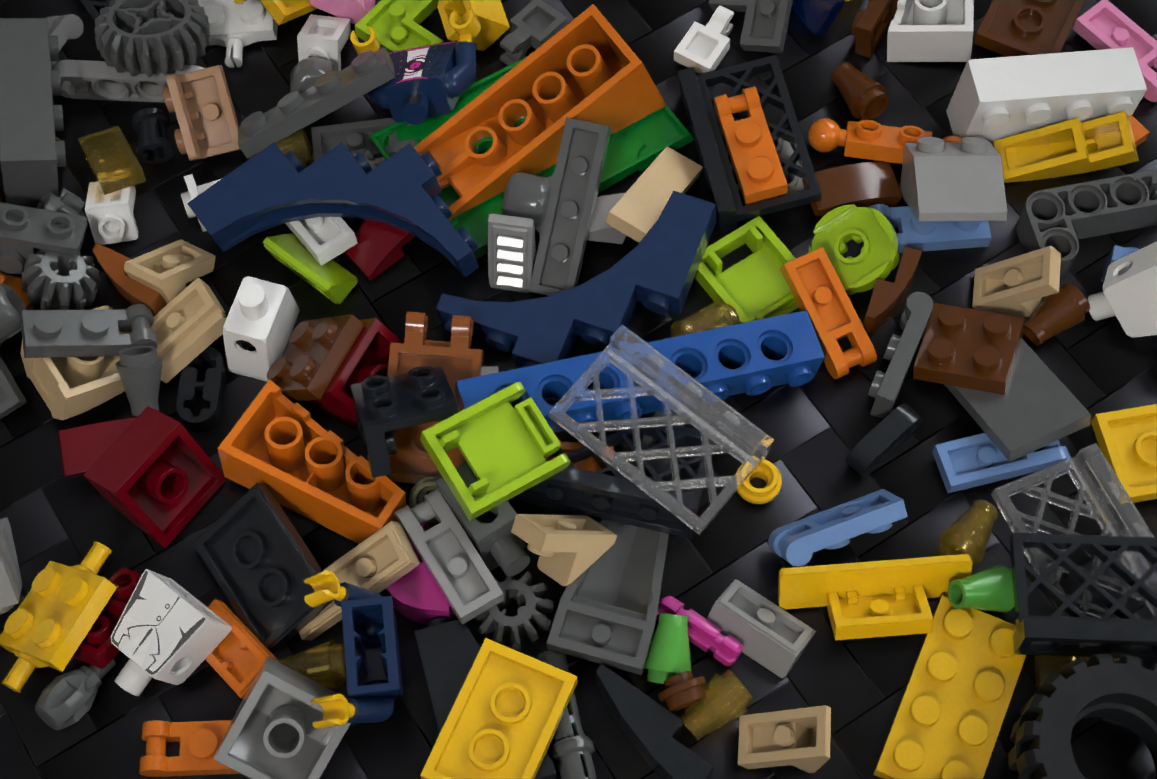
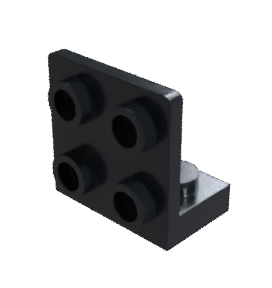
M420 366L411 369L406 374L391 377L376 375L364 379L361 383L350 385L359 436L373 478L392 474L389 455L397 454L393 430L445 420L459 412V405L442 367Z

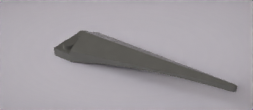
M677 371L682 377L692 378V375L686 371ZM688 405L677 412L669 414L656 411L652 421L685 427ZM644 435L638 450L643 451L657 443L652 437ZM682 446L675 448L681 455ZM665 453L647 461L657 474L675 467ZM638 466L627 470L623 477L624 479L638 482L647 480ZM677 479L666 483L668 488L676 490ZM602 519L600 524L617 534L615 544L573 583L566 587L560 599L547 640V649L642 675L656 629L669 534Z

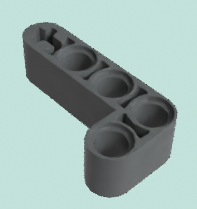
M1157 169L1039 190L1032 193L1027 198L1016 226L1017 235L1024 254L1047 246L1054 247L1061 253L1060 281H1062L1067 276L1078 253V239L1157 225Z

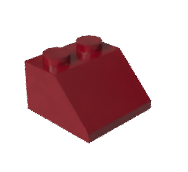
M377 318L359 320L365 326L320 400H310L333 420L358 431L350 385L361 383L364 379L371 376L382 375L387 377L390 343L404 344Z
M149 406L141 412L83 475L112 506L164 548L171 543L227 480L221 470L180 422Z

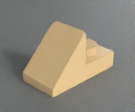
M180 239L126 261L124 271L130 278L159 292L168 304L186 288V283L213 272L216 256Z
M1047 246L975 269L972 307L977 310L1030 318L1041 304L1042 297L1059 293L1061 253L1054 247Z
M516 514L511 529L513 534L528 543L527 549L540 555L537 563L538 569L562 586H568L573 583L615 544L617 534L589 516Z
M823 705L739 716L738 765L746 769L792 765L805 772L815 773L830 759L831 708Z

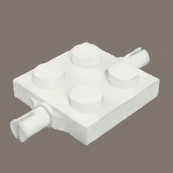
M198 0L199 5L204 7L205 14L208 16L209 46L219 45L226 47V66L230 68H235V64L237 68L242 66L244 46L257 41L277 40L278 24L260 0H247L242 4H236L235 0Z

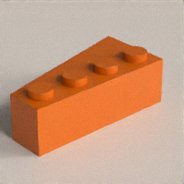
M270 379L217 448L224 477L248 489H251L256 483L266 484L280 505L358 544L389 522H398L394 512L407 505L406 493L385 475L373 478L368 461L364 457H357L344 446L343 440L331 430L327 432L311 418L310 412L298 402L295 404L282 394L281 388Z

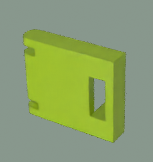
M760 216L705 249L695 279L733 325L801 311L780 270L783 264L796 258ZM744 244L753 252L750 256L722 272V257Z
M516 382L421 433L420 441L469 521L557 474L571 463L566 453L548 462L545 460V458L559 450L561 443L532 397L515 405L513 409L510 403L520 398L526 391L521 382ZM458 447L478 479L469 488H467L446 452Z

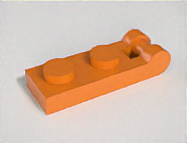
M754 86L742 89V94L729 98L727 94L713 97L716 114L745 204L787 194L788 184L761 107L757 88ZM747 110L748 118L734 121L732 114Z
M821 247L783 264L780 270L800 310H807L825 356V366L832 378L838 379L849 374V368L858 364L864 367L875 362L877 355L874 346L824 248ZM847 336L851 343V348L842 352L837 340Z
M153 720L144 722L142 725V740L146 741V755L140 757L139 774L148 777L241 774L213 759L232 720L194 722ZM166 742H180L179 756H166Z

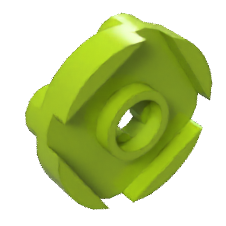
M855 204L837 207L824 215L813 231L815 236L812 240V248L809 246L808 253L821 247L824 248L847 295H853L874 288L876 279L885 280L891 270L896 268L899 263L900 255L898 252L897 234L887 218L874 208L857 207ZM853 239L857 244L864 242L860 255L855 258L852 256L844 258L843 254L848 250L846 245L848 241Z

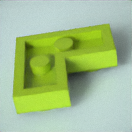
M381 0L354 25L356 35L366 42L370 38L368 26L372 27L380 43V49L385 47L388 53L443 43L442 39L419 25L437 8L439 0Z

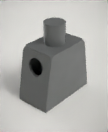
M467 462L456 468L467 488L478 481ZM441 477L435 481L438 491L445 499L489 571L500 566L507 576H514L528 566L530 557L524 550L526 547L525 541L511 532L516 512L508 501L469 521L444 478Z

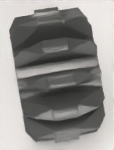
M40 249L37 254H29L21 278L22 291L27 293L28 305H41V310H84L85 306H92L100 283L99 270L94 268L93 257L81 256L80 252L75 255Z
M528 571L522 574L519 581L514 580V576H507L505 573V581L499 582L494 577L504 593V601L472 619L481 623L477 628L479 637L484 639L493 636L492 641L502 645L506 641H511L512 649L518 652L521 651L520 640L526 639L529 644L536 646L539 643L537 631L545 632L551 628V620L546 615L552 613L554 607L552 600L544 598L547 594V586L543 582L532 585V574ZM518 605V615L514 617L507 616L508 606Z

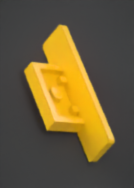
M969 554L782 568L779 570L778 604L783 610L827 606L835 641L932 633L933 616L927 598H940L942 595L948 597L950 582L970 576L973 563Z

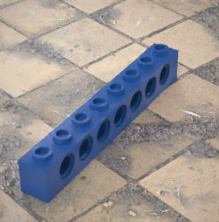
M805 310L456 381L454 396L459 405L460 412L516 382H521L526 391L520 398L510 403L513 408L520 402L532 397L554 433L571 429L573 432L579 433L591 430L599 423L616 420L618 423H627L638 419L642 414L660 411L663 414L674 413L689 404L704 402L707 405L716 404L731 395L746 392L747 395L753 396L764 393L773 386L788 384L791 387L801 386L814 378L825 356L808 312ZM763 353L770 354L777 360L768 359ZM720 362L730 363L735 369H728ZM677 371H686L693 378L682 377ZM633 380H643L651 387L638 386ZM589 389H600L607 394V396H596L589 391ZM556 398L563 403V405L552 406L548 404L544 399Z

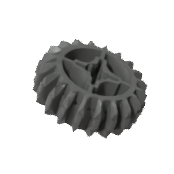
M111 0L109 7L100 9V16L95 18L94 31L96 36L94 38L97 50H100V55L105 59L106 65L115 67L119 73L129 71L132 77L143 73L150 78L156 73H162L166 76L167 72L171 70L182 71L183 65L196 64V57L204 56L205 48L209 46L208 16L205 14L204 7L199 5L198 0Z

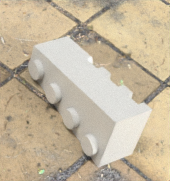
M898 0L897 10L894 19L891 20L887 34V62H967V60H970L973 41L974 0Z
M1133 47L967 60L946 111L953 136L961 138L981 137L993 145L995 140L1079 118L1082 123L1126 111L1127 116L1132 115L1147 91V87Z

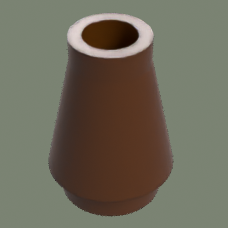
M846 62L839 65L832 73L831 79L838 87L853 117L861 118L862 120H874L886 110L889 104L886 88L857 70L851 63Z
M1065 283L1062 287H1059V293L1049 295L1043 300L1032 316L1024 323L1023 333L1034 345L1040 346L1047 339L1084 321L1085 314L1090 310V304L1077 287L1070 283Z

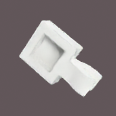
M720 5L706 26L694 22L674 50V61L688 68L694 67L695 71L700 74L714 71L730 49V38H728V35L733 29V24L730 23V20L734 16V12Z

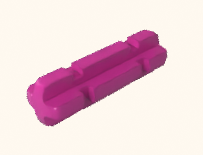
M668 595L660 601L657 615L658 621L659 613L689 616V642L706 653L712 651L714 653L713 658L725 666H731L736 662L744 647L742 642L730 634L727 636L722 635L721 628L691 608L686 611L683 609L685 604L673 596Z

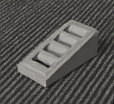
M489 214L488 277L490 287L529 293L536 260L534 220L531 218Z

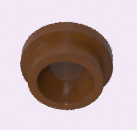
M686 671L663 681L666 690L658 694L660 702H666L669 711L674 712L706 699L707 696L703 686L707 682L704 676L694 678L691 671Z

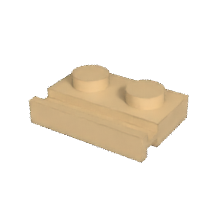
M199 277L153 316L154 323L150 329L156 334L157 356L163 359L161 380L164 383H168L223 334V326L227 318L224 314L225 310L209 285Z

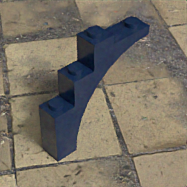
M273 142L187 203L223 252L254 234L287 222L316 217H355L385 223L418 237L443 254L464 277H467L479 268L473 253L478 249L477 244L463 226L456 231L448 220L453 215L440 197L443 191L437 180V177L442 174L439 167L427 152L420 156L410 143L372 170L359 151L352 156L343 143H340L311 165L304 168L292 151L284 155L276 143Z
M673 191L659 219L640 243L610 269L587 282L547 297L515 302L474 301L442 293L436 306L437 314L444 325V329L451 333L453 315L471 316V319L474 320L473 335L485 339L486 344L503 352H509L513 348L512 355L517 368L568 359L578 335H581L582 340L595 347L606 348L608 344L620 348L638 301L642 302L643 306L652 312L667 314L670 311L680 315L716 224L715 203Z

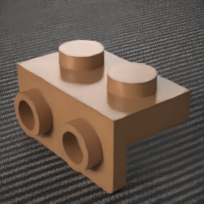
M222 65L181 75L166 76L168 87L162 89L163 97L170 113L175 112L180 128L175 129L174 134L180 153H187L189 161H196L240 150L238 146L239 125Z

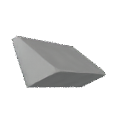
M737 579L715 601L707 617V620L722 629V635L727 636L730 634L742 642L744 646L742 653L781 678L786 677L816 633L814 629Z

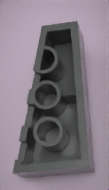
M0 18V160L5 201L8 204L36 208L41 198L49 191L59 196L58 167H66L65 141H56L55 131H64L62 105H53V96H62L60 70H51V61H59L58 36H49L48 18Z

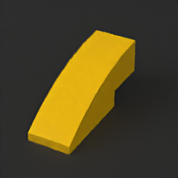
M1126 111L1082 123L1079 118L993 141L994 148L1001 155L1004 183L1076 175L1139 161L1131 122Z

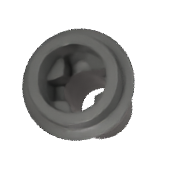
M142 345L120 350V360L116 362V367L130 403L131 414L139 416L147 406L159 411L158 399L163 359L157 356V348Z

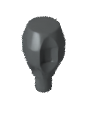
M113 659L104 669L88 664L87 666L82 665L79 669H74L57 676L42 691L35 705V711L38 716L54 730H62L78 722L90 710L98 688L102 684L101 679L116 665L115 660Z

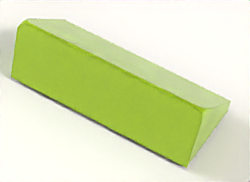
M294 233L266 237L263 241L264 247L277 261L335 304H341L358 283L357 277L334 260H330L321 266Z

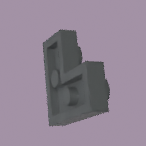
M709 0L708 4L714 11L721 5L733 12H746L740 46L743 51L783 53L793 0Z

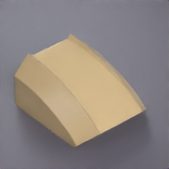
M105 305V306L98 307V308H95V309H92V310H113V309H112L110 306ZM119 331V334H130L132 331ZM22 339L21 357L27 378L31 379L51 411L53 418L62 421L103 404L125 391L116 367V362L120 360L119 356L24 358Z

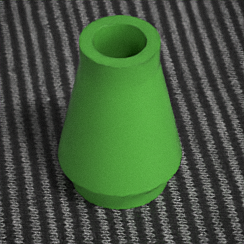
M995 565L963 579L952 580L948 586V598L951 605L956 609L970 608L1003 613L1011 611L1015 606L1012 568H1007L1004 565Z
M659 613L658 625L644 667L648 669V682L664 684L663 681L686 671L692 672L688 637L689 616Z

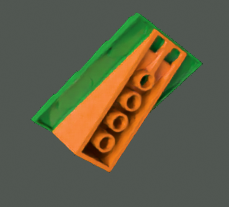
M594 4L529 56L475 82L459 97L452 112L445 115L427 117L423 123L413 126H407L409 123L406 121L396 122L369 136L386 160L394 155L389 154L385 146H390L389 136L396 131L398 141L415 139L416 146L414 149L421 156L427 152L432 157L442 173L437 177L443 191L440 197L453 215L448 220L456 231L463 226L478 246V249L473 252L476 259L488 253L489 214L502 215L503 195L511 175L522 172L541 177L552 176L557 163L566 117L606 125L612 128L598 194L637 170L641 172L648 168L666 146L676 151L694 140L689 131L666 105L642 61Z

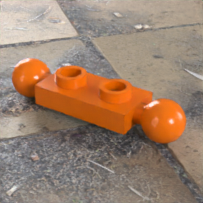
M822 118L815 121L808 130V141L819 152H830L837 146H843L844 156L897 164H902L904 143H918L919 138L932 137V132L924 131L916 126H903L901 128L885 126L873 120L848 121L847 128L840 129V126L835 121ZM953 135L943 138L945 142H961L962 139Z

